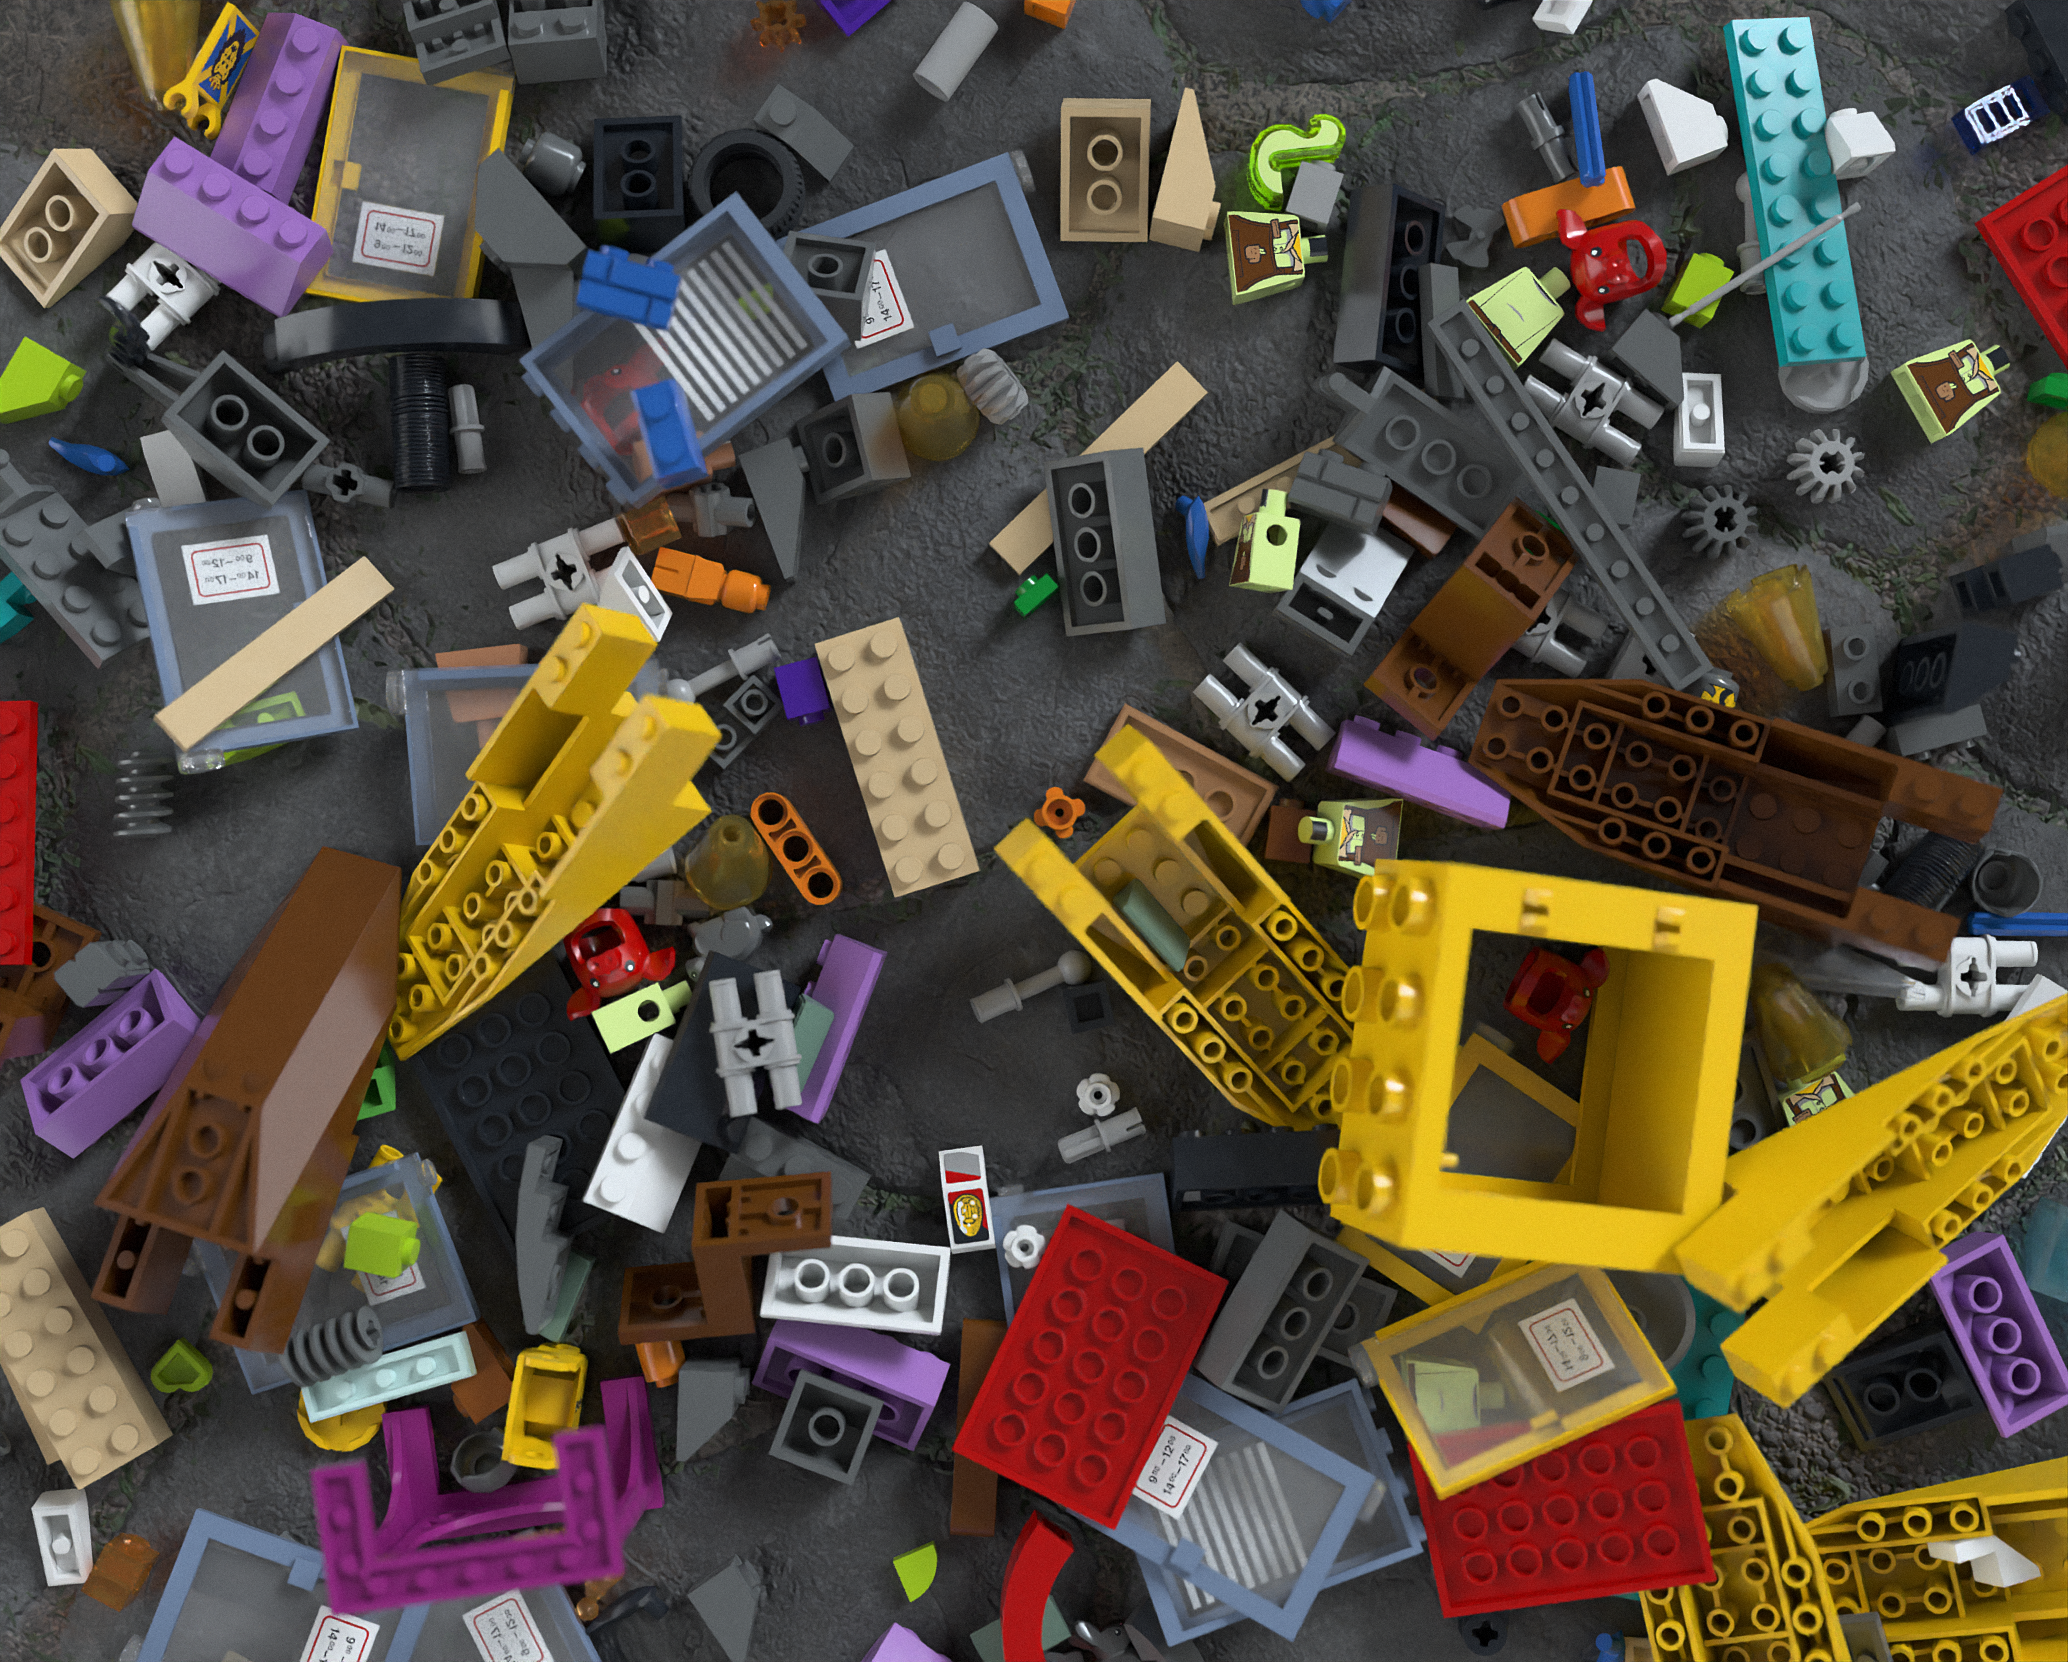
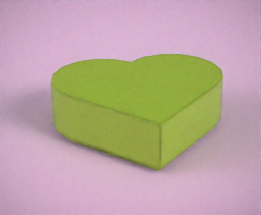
M184 1337L175 1342L154 1365L151 1371L152 1384L156 1389L165 1393L174 1392L179 1388L189 1392L198 1391L209 1384L213 1376L211 1363Z

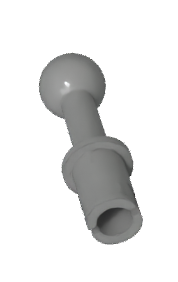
M1747 171L1738 178L1735 186L1737 197L1745 203V243L1740 244L1736 248V255L1740 257L1741 274L1762 261ZM1764 271L1741 284L1740 290L1749 295L1767 292Z
M767 633L736 651L732 648L729 649L728 652L731 659L689 681L683 679L668 681L661 690V697L694 704L696 696L739 674L746 681L748 680V674L782 657L770 634Z
M1079 950L1067 951L1060 957L1057 966L1017 984H1013L1010 978L1004 979V985L971 998L970 1004L973 1012L980 1023H984L1013 1009L1019 1012L1023 1010L1021 1001L1062 982L1071 985L1085 982L1092 971L1091 961L1085 953Z

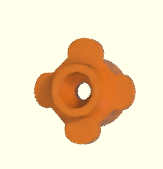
M1052 787L1046 792V801L1042 808L1035 811L1034 821L1038 826H1048L1055 830L1059 838H1068L1073 834L1072 826L1075 820L1084 814L1085 805L1080 799L1072 800L1065 796L1061 788ZM1058 808L1064 811L1061 817H1057L1055 814Z

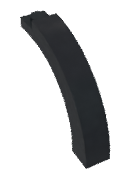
M473 298L391 299L307 310L274 319L275 326L264 330L263 342L267 374L284 375L333 360L374 354L453 351L504 356L532 347L520 302Z

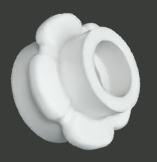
M1094 1073L1089 1079H1083L1076 1091L1077 1096L1080 1098L1079 1107L1088 1115H1109L1115 1109V1102L1120 1098L1118 1085L1115 1082H1111L1109 1076L1102 1073ZM1096 1091H1100L1102 1093L1101 1099L1094 1098V1093Z
M1018 1226L1017 1230L1009 1231L1004 1237L1005 1259L1015 1268L1024 1266L1025 1269L1036 1267L1041 1261V1255L1046 1251L1045 1238L1043 1235L1037 1234L1036 1229L1032 1226ZM1023 1243L1029 1246V1249L1025 1252L1020 1249Z

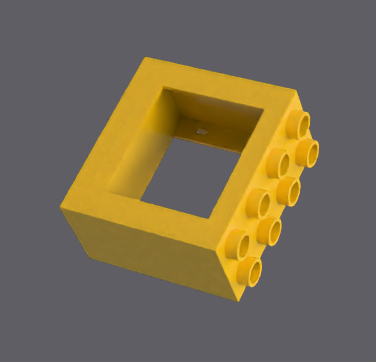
M1376 859L1374 875H1365L1360 880L1354 898L1353 912L1356 926L1359 929L1367 930L1362 966H1353L1348 971L1342 990L1344 1016L1347 1020L1355 1021L1351 1055L1350 1057H1341L1336 1062L1330 1084L1332 1106L1337 1112H1343L1339 1149L1329 1148L1322 1158L1319 1169V1192L1322 1200L1325 1203L1331 1204L1330 1216L1402 1248L1685 1275L1673 1249L1720 1209L1758 906L1450 863ZM1471 928L1600 945L1599 949L1604 950L1610 962L1608 980L1601 987L1594 989L1569 1184L1440 1171L1441 1166L1455 1167L1457 1164V1156L1443 1154Z

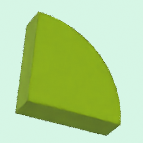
M934 1540L898 1555L893 1559L894 1566L910 1602L919 1598L929 1588L934 1579L937 1567V1549Z

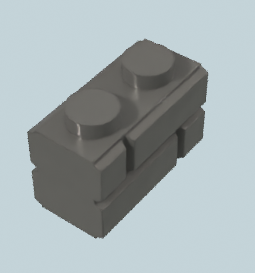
M1320 449L1318 455L1306 451L1288 495L1287 501L1291 509L1374 536L1392 492L1390 479L1384 477L1386 471L1378 466L1364 462L1361 463L1359 468L1344 464L1345 458L1342 455L1327 449Z
M123 940L90 942L75 955V960H69L54 973V979L77 1006L90 1007L113 1004L128 992L130 987L135 986L150 973V967L145 963L148 959L146 953L132 940L127 942Z

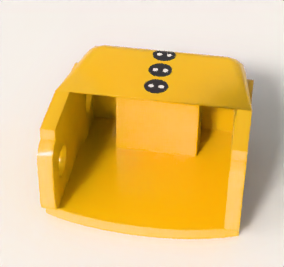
M543 1343L536 1348H525L519 1354L507 1415L502 1460L508 1461L511 1464L534 1468L558 1469L553 1436L559 1431L578 1429L588 1369V1359L586 1355L580 1353V1348L562 1343Z

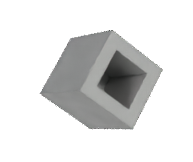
M1311 160L1310 163L1301 162L1284 214L1298 216L1300 228L1323 235L1327 227L1344 175L1336 172V168L1328 162L1321 160Z

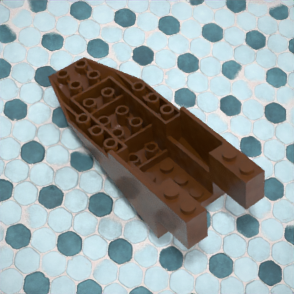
M1497 679L1468 759L1470 765L1584 848L1710 899L1758 906L1757 918L1835 949L1844 942L1931 972L1946 964L1961 919L1860 886L1857 887L1878 822L1886 816L1975 845L1990 832L2003 789L1777 717L1773 721L1642 679Z
M322 846L240 958L94 1202L95 1205L120 1212L121 1215L90 1298L128 1311L167 1315L193 1240L196 1237L239 1251L209 1338L246 1351L284 1354L360 1137L352 1134L397 1006L402 868Z

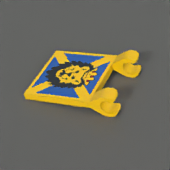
M227 2L185 80L170 88L163 98L164 105L170 110L175 108V103L179 99L185 98L186 106L182 109L181 115L187 119V125L193 131L198 129L201 121L209 120V127L205 130L204 135L210 140L217 138L221 131V110L247 65L260 34L236 6ZM198 93L207 101L200 107H198Z

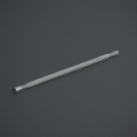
M1858 202L1854 203L1843 213L1833 216L1695 302L1681 314L1668 319L1671 326L1674 327L1685 317L1695 314L1841 223L1847 216L1857 213L1861 210L1860 204Z

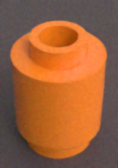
M680 1340L635 1344L646 1382L655 1381L657 1388L679 1382V1370L686 1362Z

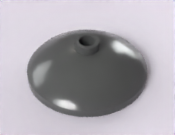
M1598 1266L1601 1273L1610 1279L1667 1373L1672 1371L1686 1356L1695 1335V1307L1685 1283L1678 1274ZM1578 1275L1574 1276L1566 1287L1560 1305L1574 1299L1614 1365V1370L1597 1378L1621 1385H1637L1642 1383V1379Z

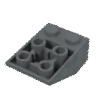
M510 0L508 47L519 84L607 77V42L603 0Z
M1329 521L1295 575L1292 590L1285 591L1273 610L1272 615L1346 660L1352 656L1376 618L1415 548L1378 526L1375 535L1371 536Z

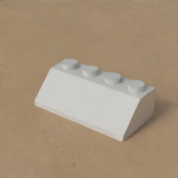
M654 1033L648 1040L581 1201L664 1234L699 1151L701 1142L643 1119L674 1042L671 1039Z
M832 1236V1248L771 1253L765 1281L761 1317L941 1335L950 1268V1248Z

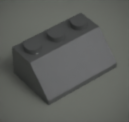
M757 1112L750 1119L747 1133L742 1140L737 1155L733 1153L729 1155L718 1181L831 1171L833 1181L832 1236H838L871 1175ZM785 1210L780 1212L778 1216H788L795 1211Z

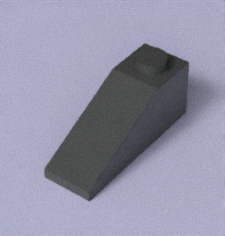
M788 437L740 454L738 457L783 576L791 584L796 582L798 578L807 483L803 473L809 471L810 468L801 445L793 448Z

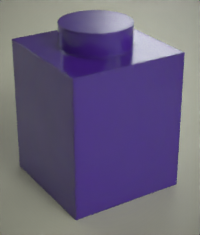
M817 657L775 667L774 671L787 719L791 722L798 720L800 727L825 721L824 713L833 711L820 660Z

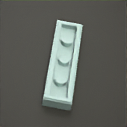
M462 1331L381 1355L375 1363L364 1364L359 1369L348 1370L345 1374L332 1376L329 1380L323 1382L317 1381L315 1385L310 1387H301L309 1421L313 1423L471 1377L477 1374L467 1333Z

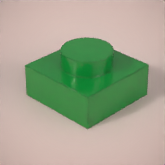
M2050 373L2048 376L2030 384L2027 401L2068 411V374Z
M1047 573L1039 580L1035 575L1031 576L1016 589L1015 593L1019 598L1014 601V608L1026 620L1058 592V585Z

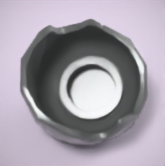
M1996 847L1995 849L1985 851L1983 857L1968 874L1966 886L1973 901L1984 910L2002 917H2014L2028 912L2040 899L2043 879L2032 859L2018 851Z
M495 1426L491 1431H478L462 1440L454 1451L450 1469L458 1483L466 1490L473 1493H491L505 1486L516 1473L518 1465L502 1460L505 1431L500 1427Z

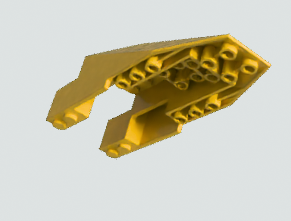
M582 603L465 773L468 780L476 782L413 872L401 903L397 1006L386 1035L400 1061L410 1058L489 1001L712 812L690 780L722 737L705 711L697 704L644 694L639 703H637L633 695L626 691L658 646L637 615Z
M1127 724L1095 754V757L1138 803L1073 865L1028 818L1005 837L994 850L1234 1107L1274 1127L1292 1126L1295 1131H1312V1127L1319 1124H1337L1339 1129H1341L1343 1112H1337L1332 1106L1330 1084L1336 1062L1341 1057H1350L1355 1021L1347 1020L1342 1009V990L1350 968L1289 901L1288 896L1150 740ZM1135 878L1143 883L1190 938V946L1185 964L1179 972L1174 971L1159 956L1112 902V898Z
M2068 993L1983 1031L1726 1158L1721 1208L1673 1250L1691 1284L1737 1312L1741 1313L1760 1295L1770 1300L1720 1345L1735 1377L1786 1409L1949 1261L1946 1255L1940 1253L1939 1250L1954 1239L1959 1232L1985 1211L2031 1168L2068 1115Z
M1732 1413L1684 1421L1717 1581L1639 1592L1654 1662H1851L1816 1544L1739 1415Z
M2068 1456L1845 1504L1803 1523L1816 1544L1837 1615L1878 1611L1893 1662H2068ZM1995 1535L2037 1565L2041 1576L2005 1588L1977 1582L1974 1579L1970 1560L1956 1563L1930 1557L1927 1543Z

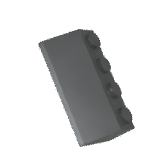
M1144 449L1108 450L1043 462L1066 637L1166 624Z
M1280 1209L1191 1364L1220 1389L1281 1415L1370 1260L1313 1225Z

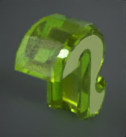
M1315 114L1310 117L1306 131L1292 124H1274L1261 131L1252 144L1248 156L1247 181L1254 199L1266 210L1280 212L1283 205L1280 168L1298 167L1302 161L1310 163L1311 160L1334 163L1346 140V130L1341 121L1333 115Z

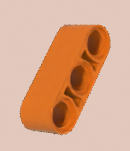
M1617 166L1605 169V182L1599 187L1592 186L1586 188L1581 184L1579 177L1515 197L1505 202L1501 207L1514 248H1524L1559 237L1556 215L1559 209L1575 211L1582 218L1586 229L1632 213L1636 208L1623 167Z
M777 793L759 795L751 806L752 821L803 897L815 905H826L834 902L843 890L842 878L792 803L786 797ZM771 800L778 801L784 809L782 820L775 825L766 824L761 816L763 806ZM796 836L804 838L808 844V854L799 862L791 860L786 853L788 841ZM820 872L828 874L833 881V890L825 898L815 896L810 888L812 878Z

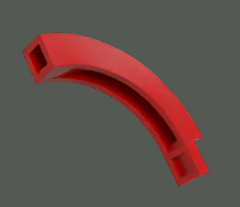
M1036 1509L1024 1525L1012 1549L1005 1570L1000 1606L1005 1662H1047L1042 1648V1623L1045 1606L1059 1571L1074 1551L1071 1534Z

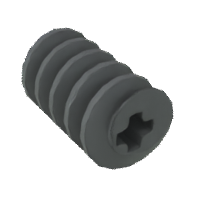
M117 748V750L129 754L130 758L117 761V768L129 772V775L116 779V785L127 789L128 793L116 796L115 803L128 809L127 811L114 814V820L127 825V828L113 832V836L158 838L159 835L171 832L172 826L160 822L159 818L173 814V809L160 804V800L174 796V792L162 787L161 783L175 779L174 773L162 769V765L175 762V756L161 750Z
M362 1306L359 1307L357 1315L353 1312H346L341 1317V1320L335 1317L328 1319L325 1326L321 1323L312 1325L310 1332L306 1329L299 1330L295 1333L294 1339L291 1336L289 1337L284 1354H279L283 1370L294 1384L306 1388L315 1385L317 1381L323 1382L329 1380L332 1376L345 1374L348 1370L359 1369L364 1364L375 1363L381 1357L384 1348L381 1324L372 1308Z

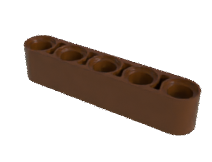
M963 1318L956 1439L1005 1338L1007 1321ZM955 1452L950 1535L994 1538L998 1473Z

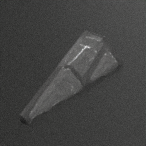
M1756 917L1748 982L1925 1001L1926 985L1919 980L1916 981L1891 969L1887 965L1858 954L1842 944H1839L1834 949Z

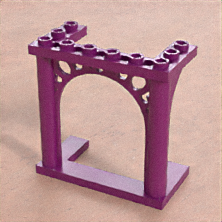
M644 1374L604 1378L600 1381L612 1466L610 1465L605 1425L559 1431L553 1436L558 1474L509 1481L505 1486L491 1493H473L465 1488L441 1491L429 1404L385 1410L381 1415L392 1491L387 1515L383 1524L376 1532L374 1530L365 1460L318 1466L311 1471L331 1617L622 1575L625 1571L623 1544L645 1510L662 1508L665 1504L649 1388ZM565 1522L566 1529L415 1551L420 1545L428 1541Z

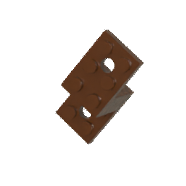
M1515 496L1474 550L1416 615L1363 685L1434 741L1450 722L1478 681L1535 622L1580 559V556L1562 532ZM1524 547L1528 548L1534 556L1528 553ZM1415 678H1418L1421 681H1423L1427 686V689L1421 687L1416 682Z
M34 902L33 947L38 942H42L50 949L51 956L49 962L43 967L36 965L33 960L32 965L0 966V1069L5 1059L48 1051L71 1001V998L54 979V973L69 960H75V955L90 942H98L102 932L37 902Z
M831 1171L697 1183L692 1236L694 1262L625 1268L618 1329L621 1345L755 1333L758 1286L756 1255L832 1248L833 1181ZM785 1210L795 1211L788 1216H778L780 1212ZM669 1298L677 1299L672 1304L660 1305L662 1300Z

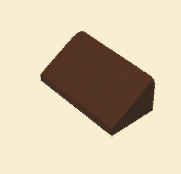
M1391 482L1392 492L1380 522L1429 560L1434 559L1458 526Z

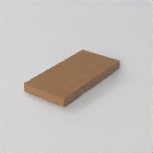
M1124 704L1102 747L1127 724L1150 740L1246 849L1279 786L1133 707ZM1095 758L1083 781L1134 808L1138 803L1103 764Z

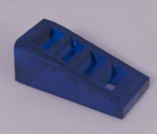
M2028 74L1963 108L1950 119L1969 153L1973 156L2050 113V110L2031 76ZM2021 89L2034 110L2030 113L2027 112L2017 94V91ZM2009 98L2020 117L2019 119L2015 120L2003 99ZM1990 106H1996L2006 124L2005 126L2001 127ZM1979 112H1982L1992 133L1988 134L1977 115Z

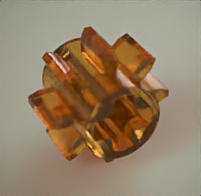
M769 0L765 4L760 1L756 2L760 18H753L750 20L754 31H763L759 37L763 48L771 42L778 46L780 53H784L785 45L792 41L797 44L801 43L797 27H803L807 24L805 15L794 14L798 7L796 0H789L788 2L784 0ZM784 18L786 19V24L784 26H782L779 23L774 24L773 27L771 25V21L773 19H775L778 22L783 21Z

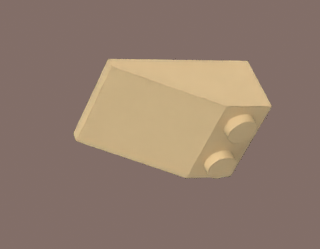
M1185 87L1152 218L1149 240L1199 252L1202 239L1209 241L1212 239L1221 203L1212 201L1216 186L1194 89Z
M1063 99L1061 106L1060 241H1148L1151 99Z
M53 149L0 227V257L44 308H50L126 242L134 230L132 221L138 203L92 149Z

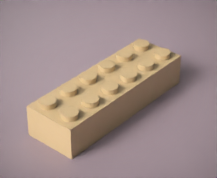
M894 618L816 643L815 648L894 897H900L981 871L900 618Z
M42 1207L25 1212L0 1227V1353L77 1489L81 1490L157 1446L173 1434L96 1299L90 1298L92 1294L90 1287L48 1213Z

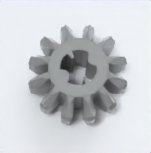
M983 348L978 353H973L964 361V364L957 369V378L960 385L964 388L974 405L992 423L1002 425L1007 420H1012L1028 404L1026 390L995 351Z
M1817 429L1810 433L1809 440L1805 438L1799 439L1795 443L1798 453H1792L1786 460L1790 465L1797 467L1796 470L1787 474V479L1790 481L1799 479L1802 483L1797 487L1796 494L1801 496L1811 490L1812 503L1818 504L1826 497L1832 504L1841 500L1842 493L1846 495L1853 493L1856 490L1853 480L1862 478L1865 473L1861 468L1854 466V463L1864 458V453L1856 452L1852 454L1850 448L1855 443V438L1849 437L1840 443L1839 430L1833 429L1825 436L1822 430ZM1824 459L1828 460L1831 467L1827 468V471L1831 472L1827 474L1823 473L1820 469V466L1824 464L1821 461Z

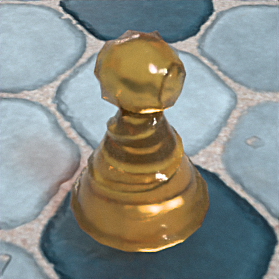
M624 1573L619 1576L584 1580L586 1598H582L577 1603L575 1611L578 1618L583 1621H592L598 1616L600 1607L597 1601L623 1578Z

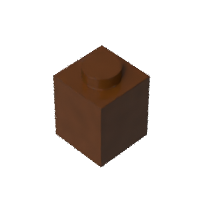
M1280 798L1279 806H1268L1262 850L1263 859L1309 864L1312 844L1303 843L1298 837V827L1302 818L1305 816L1315 817L1316 811L1305 810L1306 801Z

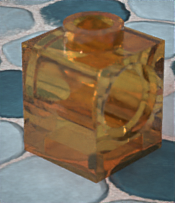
M664 496L653 498L639 510L632 507L615 514L633 555H643L682 538Z
M120 1533L106 1543L81 1592L120 1612L136 1599L160 1553L150 1548V1543L143 1537L135 1534Z

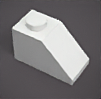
M1658 79L1648 81L1638 93V99L1668 176L1715 159L1728 146L1727 125L1720 115H1716L1713 104Z
M1855 108L1843 109L1829 115L1830 118L1824 123L1828 154L1831 159L1832 174H1836L1837 180L1867 176L1896 151L1894 141L1874 112L1857 114V109Z
M629 547L621 548L606 577L598 607L637 615L655 642H660L673 612Z

